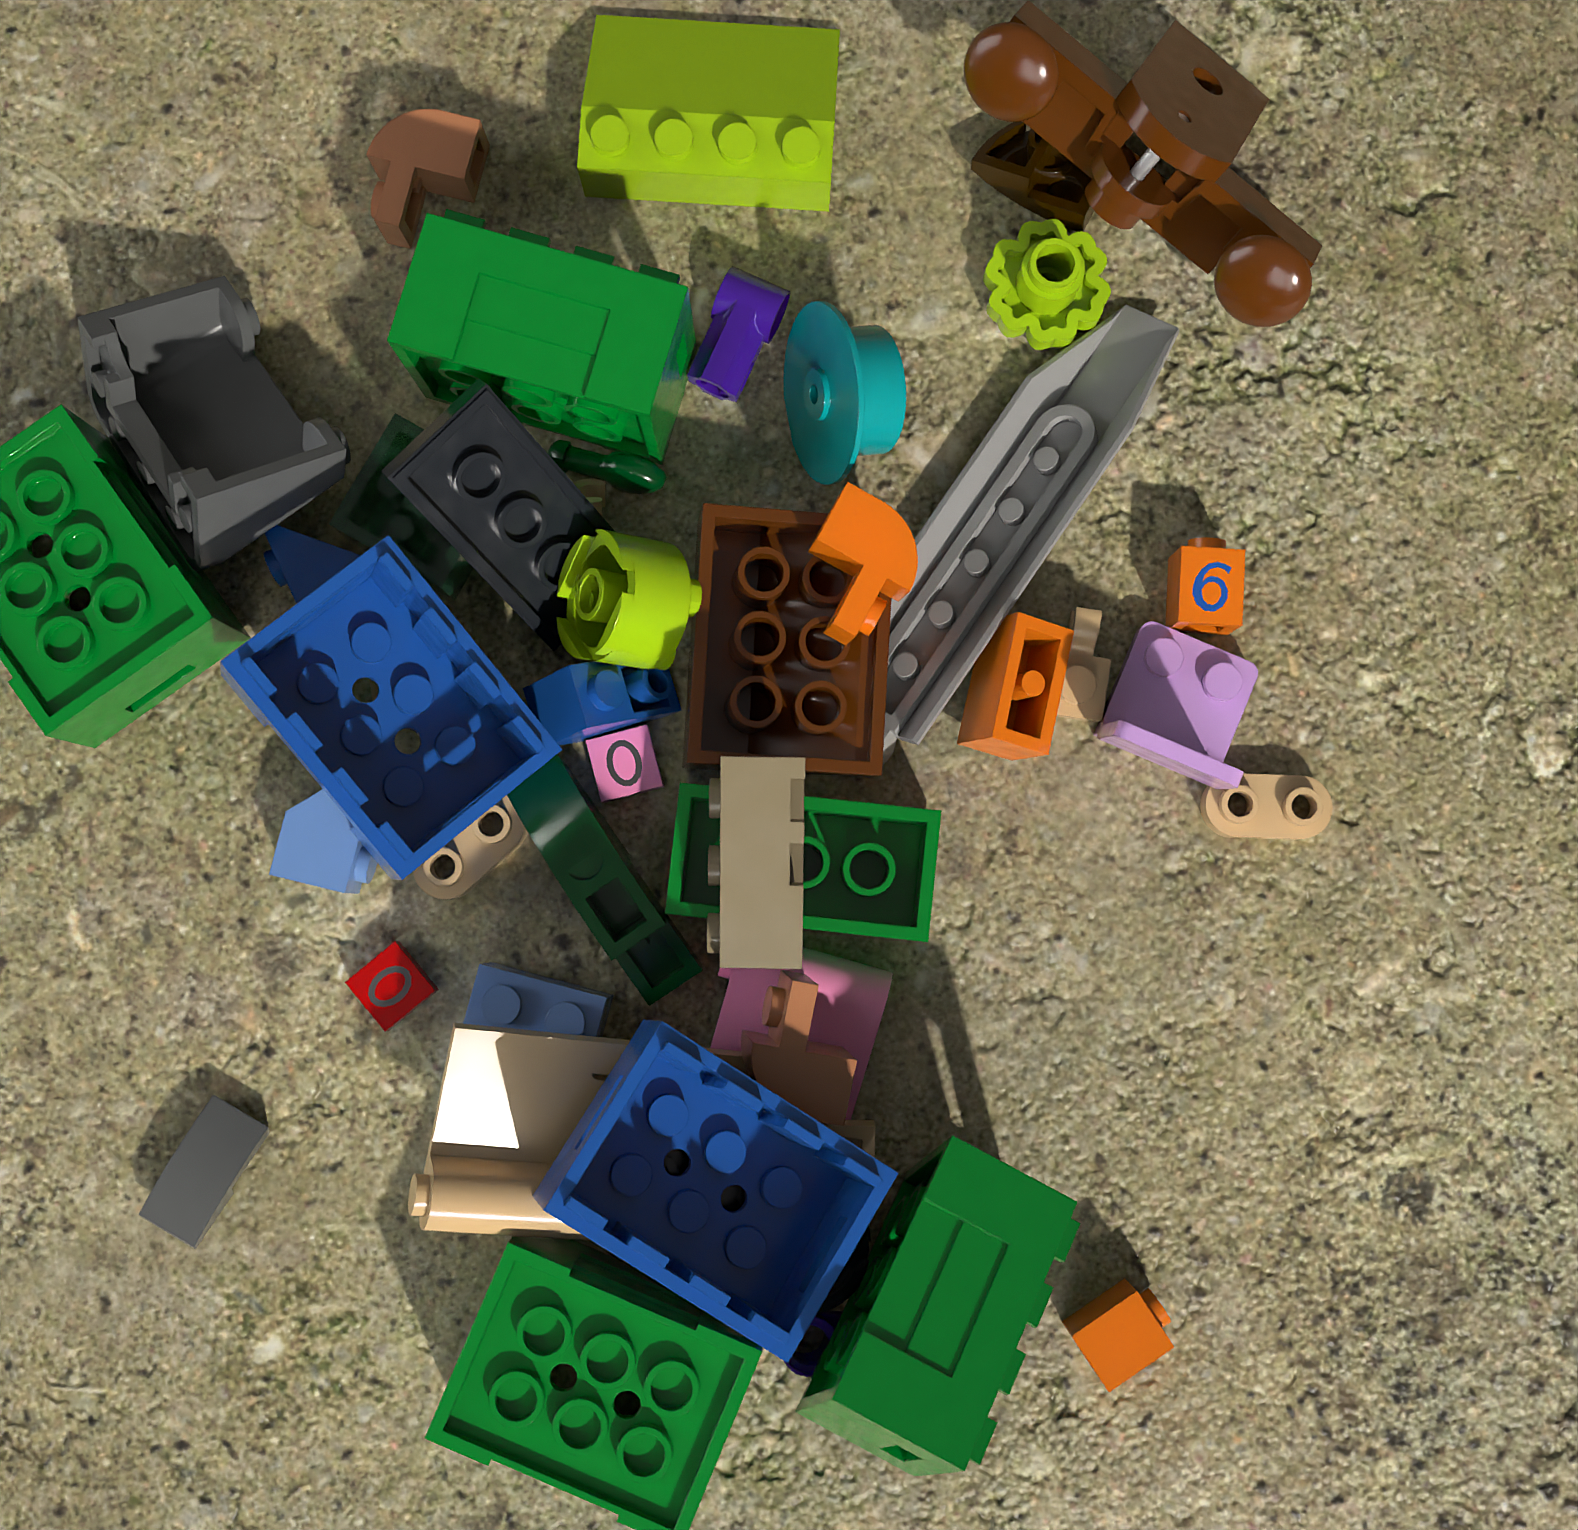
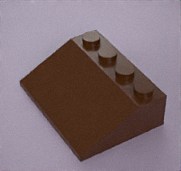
M703 503L697 524L694 579L698 580L701 585L702 600L698 612L691 619L682 768L720 771L721 756L805 757V774L882 776L892 598L879 592L878 597L886 600L887 604L869 636L859 631L852 641L844 645L823 633L853 578L851 575L808 552L828 513Z

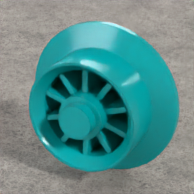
M825 301L808 303L795 318L788 337L783 376L784 401L792 443L799 461L813 480L820 484L830 485L839 483L847 477L855 464L857 456L885 454L895 446L905 419L906 381L898 347L885 328L879 325L849 326L842 313L831 303Z

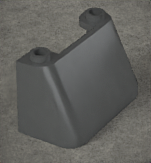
M225 276L77 317L86 386L97 420L181 553L196 572L225 562L344 478L346 464L351 461V453L343 432L337 426L330 427L320 417L309 420L304 424L255 355L254 336L260 334V322L253 304L248 298L240 299Z

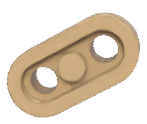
M1243 773L1238 788L1215 789L1207 786L1200 800V811L1205 824L1216 834L1229 838L1282 840L1311 838L1326 828L1333 810L1331 796L1324 785L1314 778L1302 775ZM1233 793L1242 795L1246 800L1247 809L1241 817L1233 815L1228 808V800ZM1298 795L1306 798L1310 805V812L1304 819L1297 817L1292 811V802Z
M508 796L502 798L413 871L416 883L426 894L438 899H456L466 895L521 846L527 835V830ZM497 812L503 819V829L496 836H487L482 829V821L486 815ZM449 855L455 862V871L450 878L443 880L436 875L434 866L439 857Z

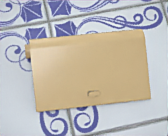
M453 1023L424 1174L414 1173L409 1189L408 1212L410 1216H419L421 1230L592 1241L545 1212L532 1195L608 1077L595 1074L609 1075L630 1040ZM705 1048L751 1078L745 1067L741 1051Z

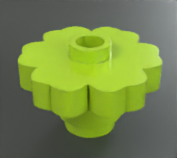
M1057 219L1045 220L1042 223L1038 221L1024 223L1016 240L1003 239L996 244L992 257L985 268L983 282L992 291L987 303V314L997 323L999 330L1004 336L1014 338L1025 333L1028 343L1035 350H1045L1051 346L1054 348L1069 346L1077 333V329L1090 330L1097 325L1103 308L1111 295L1109 284L1101 278L1107 265L1106 254L1099 247H1096L1093 237L1087 232H1075L1068 236L1064 224Z

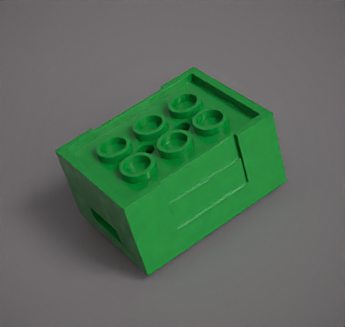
M446 209L444 217L427 213L387 338V342L426 398L451 405L477 379H481L522 424L599 445L604 449L615 452L635 454L650 462L663 465L687 385V374L693 364L697 351L689 288L679 284L680 275L640 264L638 272L614 266L615 256L580 246H575L573 254L550 248V238L511 227L509 235H504L485 229L487 223L484 219Z
M60 404L0 446V660L13 677L8 681L9 685L45 736L97 748L251 637L204 571L196 572L189 565L109 438ZM40 535H50L53 540L52 551L43 558H36L32 552L33 541ZM80 587L87 588L91 595L90 604L82 611H74L69 604L71 593Z
M952 1135L906 1171L880 1227V1232L867 1257L869 1263L866 1273L857 1290L848 1298L795 1412L914 1477L963 1472L969 1461L980 1465L998 1423L988 1418L998 1391L1004 1395H1009L1026 1356L1025 1353L1016 1349L1026 1324L1033 1328L1038 1327L1054 1287L1044 1283L1054 1259L1061 1263L1065 1262L1081 1224L1071 1218L1077 1201Z
M512 1236L505 1247L424 1439L489 1466L491 1460L607 1509L618 1514V1523L632 1529L689 1530L761 1357L763 1347L624 1261L575 1240ZM559 1364L571 1365L577 1373V1382L569 1388L558 1387L551 1377L552 1369ZM623 1391L635 1393L641 1403L638 1412L633 1415L619 1413L614 1404V1399L619 1393Z

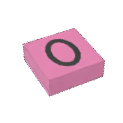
M648 725L586 740L602 803L664 787Z

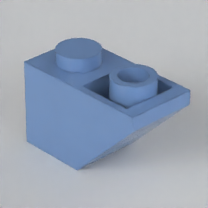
M322 789L285 812L269 875L342 893L359 894L362 883L369 884L371 882L377 862L351 832L352 823Z

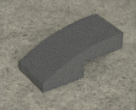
M213 1095L166 1165L139 1212V1216L196 1250L234 1194L233 1186L269 1135V1128Z

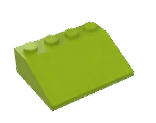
M596 14L581 105L577 170L584 196L829 212L840 29Z

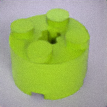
M603 529L596 530L598 535L595 537L583 535L570 550L558 582L557 597L567 598V619L557 617L558 633L564 648L574 658L641 669H668L674 662L676 648L684 634L688 618L693 617L698 612L702 600L701 585L698 580L690 578L687 562L683 554L675 545L668 542Z

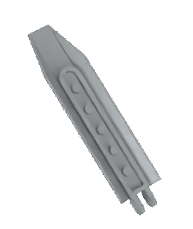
M1125 305L1030 373L914 539L918 555V567L911 591L899 602L894 599L891 600L883 765L894 752L897 738L912 744H920L1135 427L1178 336V327L1129 305Z

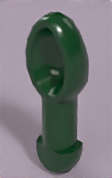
M566 440L553 442L547 451V454L564 473L571 471L600 479L623 492L631 494L653 493L663 488L666 481V474L660 467L635 454L612 452L608 455H603L572 446L571 442Z

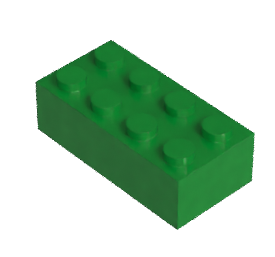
M681 782L679 784L665 914L707 918L708 913H720V886H708L709 845H720V818H709V785ZM804 796L803 929L928 942L942 811Z

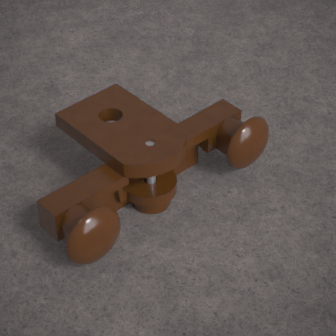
M1029 0L1017 11L1010 22L991 25L982 30L972 40L965 55L963 72L967 90L973 101L982 111L993 118L1006 122L1023 121L1092 178L1085 188L1086 199L1092 209L1104 221L1120 229H1131L1141 219L1206 274H1209L1215 268L1214 288L1220 304L1228 314L1244 324L1255 327L1277 326L1289 321L1303 309L1312 289L1310 268L1314 265L1322 245L1229 168L1268 103L1269 98L1178 21L1175 20L1128 83ZM1133 132L1148 147L1141 157L1124 144ZM1160 158L1176 168L1168 179L1153 168Z

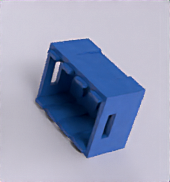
M389 535L220 661L223 679L264 727L268 724L352 823L351 832L391 879L403 880L562 750ZM368 678L376 683L378 695L374 701L363 703L354 697L352 687L358 679ZM410 729L417 733L420 745L416 752L404 754L396 748L395 736L400 730Z
M643 1020L532 1196L548 1214L788 1363L896 1179L898 1172L665 1022ZM673 1149H682L686 1152L689 1159L687 1169L680 1175H670L664 1168V1158ZM730 1185L740 1186L745 1194L743 1205L735 1211H727L721 1204V1194Z

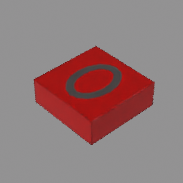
M394 941L345 982L385 1032L390 1031L439 990L400 941Z

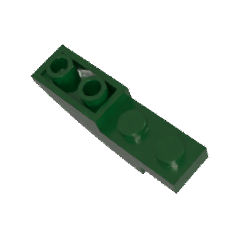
M559 753L507 794L536 847L611 961L613 959L618 961L649 1006L703 971L702 963L668 914H665L661 904L630 862V854Z

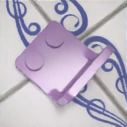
M1154 621L1147 622L1134 635L1105 705L1102 722L1098 723L1093 735L1101 741L1215 789L1238 788L1244 772L1223 762L1257 680L1258 669L1254 663L1160 623Z

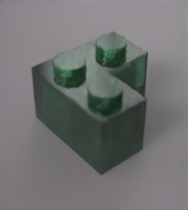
M395 413L329 522V525L346 540L366 551L389 535L430 587L455 601L474 568L381 472L424 431L423 428Z

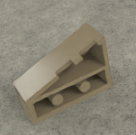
M721 756L720 778H710L709 818H720V845H709L708 886H720V913H708L707 953H720V968L802 969L805 757Z

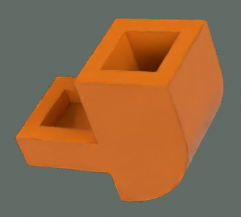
M847 482L835 500L808 551L853 577L823 632L844 645L852 641L859 631L867 636L870 635L887 604L886 600L878 597L879 592L899 602L911 591L918 567V555L914 537L899 513L882 500Z

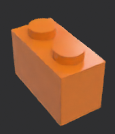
M1021 612L1007 615L974 663L957 744L1011 761L1049 755L1074 630Z

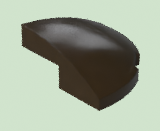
M1023 121L1012 122L999 130L979 148L971 160V170L1002 195L1047 220L1057 219L1068 229L1084 232L1094 212L1085 195V188L1092 178L1032 129L1026 131V124Z

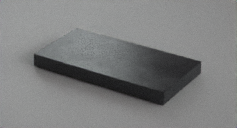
M477 379L381 472L525 623L555 651L562 644L557 628V617L567 619V598L557 597L560 574L570 550L583 535L595 537L598 535L596 530L601 529L616 531L492 389L481 379Z

